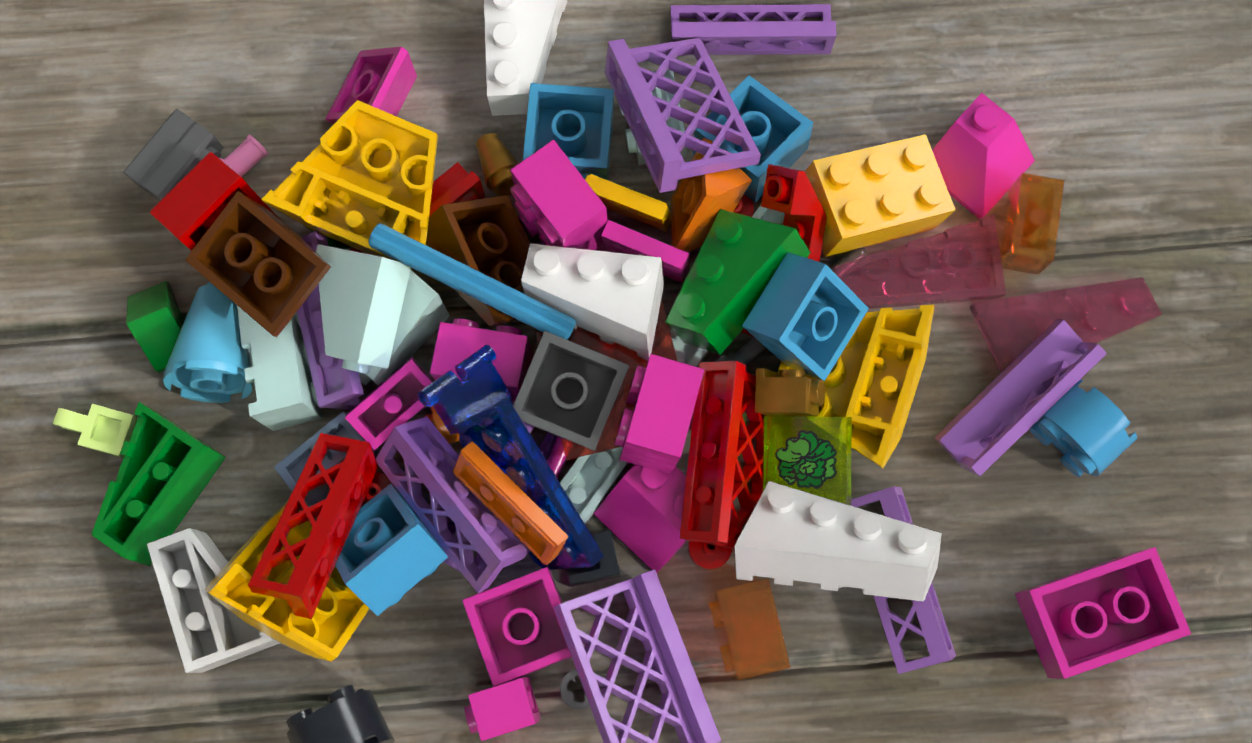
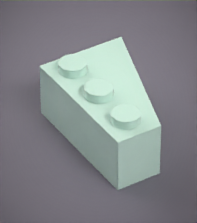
M237 306L241 344L243 349H247L250 367L244 369L245 380L248 384L254 382L257 402L248 404L250 417L272 431L322 419L321 408L318 406L297 312L279 336L274 337Z

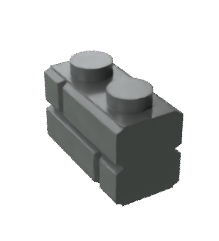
M175 109L123 173L137 186L160 202L210 151L220 158V152L224 147L210 131L194 122L180 110Z

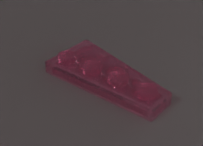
M994 214L964 226L961 224L946 229L942 233L924 239L919 238L907 242L903 246L888 251L883 250L837 265L832 270L869 309L1001 299L1006 295Z
M1143 277L975 302L969 307L1001 373L1056 319L1064 320L1083 342L1097 344L1162 315Z

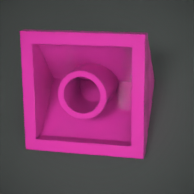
M403 47L360 51L325 120L334 125L357 100L397 116L417 78L408 51Z

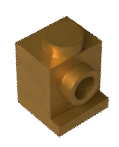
M756 368L755 412L767 416H819V406H822L825 400L824 382L822 379L805 377L806 371L779 370L778 377L776 372L765 368Z

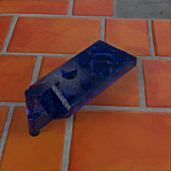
M484 345L455 366L457 375L452 371H448L418 392L420 402L427 408L433 405L451 435L459 434L462 448L473 441L569 536L558 556L548 565L543 564L529 551L531 559L542 569L548 567L550 570L593 567L604 557L511 404V393L492 363L496 359V353L489 345Z

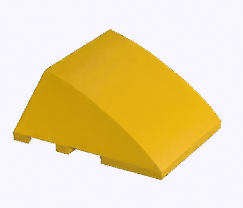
M357 100L320 138L321 143L302 162L298 161L290 169L292 173L274 191L270 190L261 200L313 231L320 232L327 237L367 254L398 261L371 248L368 242L369 237L377 224H384L426 245L438 135L435 132Z
M919 305V309L893 310L892 307L880 308V311L867 312L824 382L825 400L824 404L819 406V416H805L882 469L902 437L926 361L934 305ZM781 361L779 370L792 369V368L787 367V366ZM807 374L805 375V377H808V378H811V379H816V378L811 377V376H809V375H807Z
M286 502L245 542L204 590L244 622L278 642L314 658L332 662L338 657L370 609L344 583L336 566L312 619L294 616L287 600L253 593L248 586L287 504ZM309 521L290 530L286 538L290 546L309 537L312 531ZM289 560L273 568L267 580L287 585L295 568L292 561Z

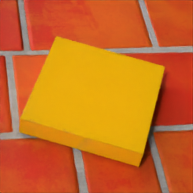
M593 174L587 175L585 181L607 209L665 232L667 231L671 222L667 203Z

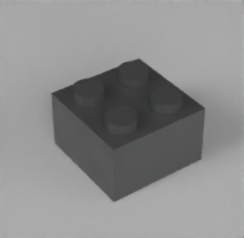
M544 331L509 416L595 451L629 365Z

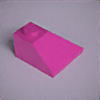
M983 93L962 113L932 150L949 195L979 220H982L1035 161L1015 119Z

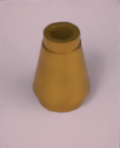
M485 134L477 140L475 145L478 150L486 186L489 190L494 191L497 196L512 194L510 188L514 186L510 169L518 165L519 162L499 139L497 134Z

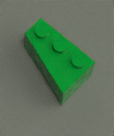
M720 209L665 322L685 344L721 355L744 329L742 327L743 323L787 252L805 258L811 252L796 228Z
M138 402L134 415L138 416L130 442L124 441L120 452L124 456L116 481H110L91 535L121 557L150 566L152 560L147 544L174 533L226 457L164 415Z

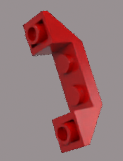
M768 164L761 207L785 213L783 225L796 228L811 252L807 258L819 262L827 215L805 171ZM745 328L741 331L744 334L753 336Z

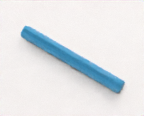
M377 224L370 234L368 242L371 248L542 332L547 331L568 340L575 327L576 321L574 318L384 224Z

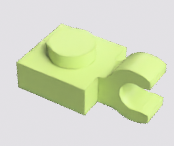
M92 404L88 416L58 408L53 424L81 433L77 445L124 458L120 452L124 441L130 442L138 417Z

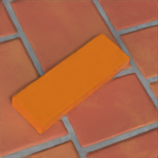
M473 441L461 449L453 474L543 564L548 565L558 556L569 536Z

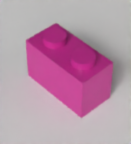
M411 357L346 414L345 419L366 442H370L371 447L375 450L388 439L395 426L405 424L441 392V389L419 363Z
M529 677L516 679L470 694L468 697L471 705L464 706L469 730L472 734L479 732L481 741L536 724L542 720Z

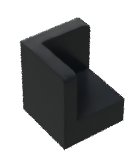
M611 530L594 533V537L573 541L571 545L569 543L563 545L562 553L569 587L620 577Z

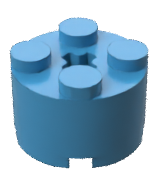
M1080 379L1029 430L1042 444L1048 446L1052 443L1063 454L1060 461L1073 475L1080 477L1083 473L1097 477L1137 440L1136 432L1127 434L1125 429L1131 424L1130 421L1102 392L1093 387L1087 393L1077 387L1083 382Z

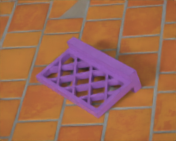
M700 38L632 49L628 48L624 39L608 41L605 75L611 88L614 89L615 97L659 193L676 190L678 179L759 164L761 154ZM694 54L697 63L695 66H691L677 60L676 57ZM649 61L660 67L653 73L639 67L638 63ZM669 69L686 76V79L680 84L663 76ZM695 80L710 86L712 91L709 95H706L689 87ZM657 87L674 94L670 102L653 96L652 91ZM683 98L700 105L701 108L695 114L677 105ZM710 109L726 116L727 122L725 125H721L704 116ZM669 117H673L689 124V126L683 133L667 126L666 121ZM696 128L717 136L712 145L692 136ZM725 139L741 146L743 152L730 153L719 147ZM686 147L705 156L701 160L684 162L681 151Z
M655 569L553 607L604 743H626L627 737L638 743H658L664 722L675 727L680 743H718L721 741ZM622 592L630 610L626 621L608 612L613 596ZM602 600L600 607L594 604V602ZM582 608L596 616L589 635L577 629L571 614L572 610ZM604 621L622 630L616 650L597 640ZM630 636L642 641L646 652L642 664L624 654ZM594 649L612 659L605 679L593 673L589 661ZM621 664L639 673L632 693L614 684ZM647 678L656 682L662 693L658 707L641 698ZM610 693L629 702L622 723L609 716L606 704ZM637 707L655 716L649 737L631 728Z

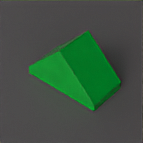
M168 281L127 297L126 324L158 373L165 370L184 324L182 314Z

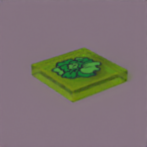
M764 416L763 492L770 481L850 506L852 417Z

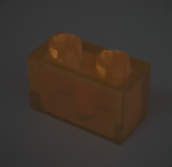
M1022 173L1010 187L1007 196L997 268L1039 275L1054 261L1065 180Z
M769 579L714 592L716 601L709 602V609L714 628L722 627L726 645L719 646L725 673L733 671L734 679L741 680L791 668Z

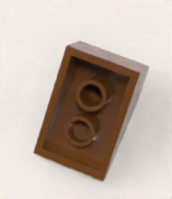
M239 191L233 196L185 259L187 263L274 337L279 336L331 268L293 229L266 207Z
M508 195L445 204L429 217L426 246L524 294L521 279L530 242ZM455 289L489 326L517 320Z

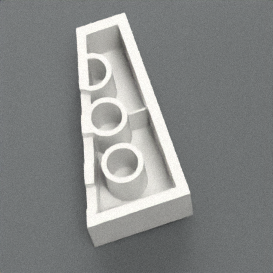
M769 481L735 544L736 579L752 581L753 576L774 578V584L793 586V581L821 584V589L838 591L841 587L861 588L865 595L924 602L938 568L942 533Z

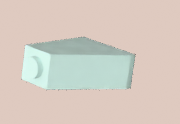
M318 244L316 252L331 266L319 282L325 354L343 359L342 368L356 372L368 373L370 366L388 369L411 267L402 262L380 256Z
M410 270L389 367L387 369L370 366L368 373L359 372L360 380L364 385L370 380L377 386L380 385L411 358L439 328L440 322H445L450 316L439 294L412 270Z

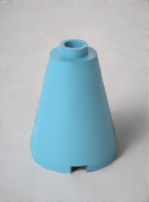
M208 282L207 285L199 287L164 370L163 383L169 391L171 390V384L180 388V396L186 399L209 403L230 402L232 394L242 392L241 399L248 397L253 391V383L248 384L246 382L244 371L245 368L250 367L247 349H243L241 344L237 305L211 282Z

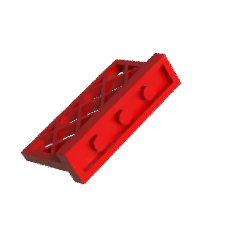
M738 361L699 362L698 368L704 369L693 412L679 539L691 542H704L735 550V544L743 531L742 527L748 522L768 484L775 416H767L755 412L756 376L745 371V364ZM745 410L750 421L747 427L742 417ZM754 436H755L756 441H757V443H756V452L754 451V448H753V445H752V442H751V440L753 439ZM741 453L745 462L742 470L737 459ZM750 478L752 481L751 495L747 486V482L750 480ZM736 497L741 506L738 512H736L733 504Z

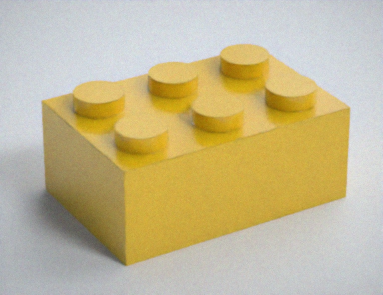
M926 134L813 160L805 170L827 215L822 251L825 257L933 230L955 211Z

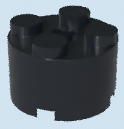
M353 685L345 686L327 697L329 704L313 712L312 708H308L294 714L286 721L290 729L287 732L290 743H393L395 741L372 692L363 688L355 691Z

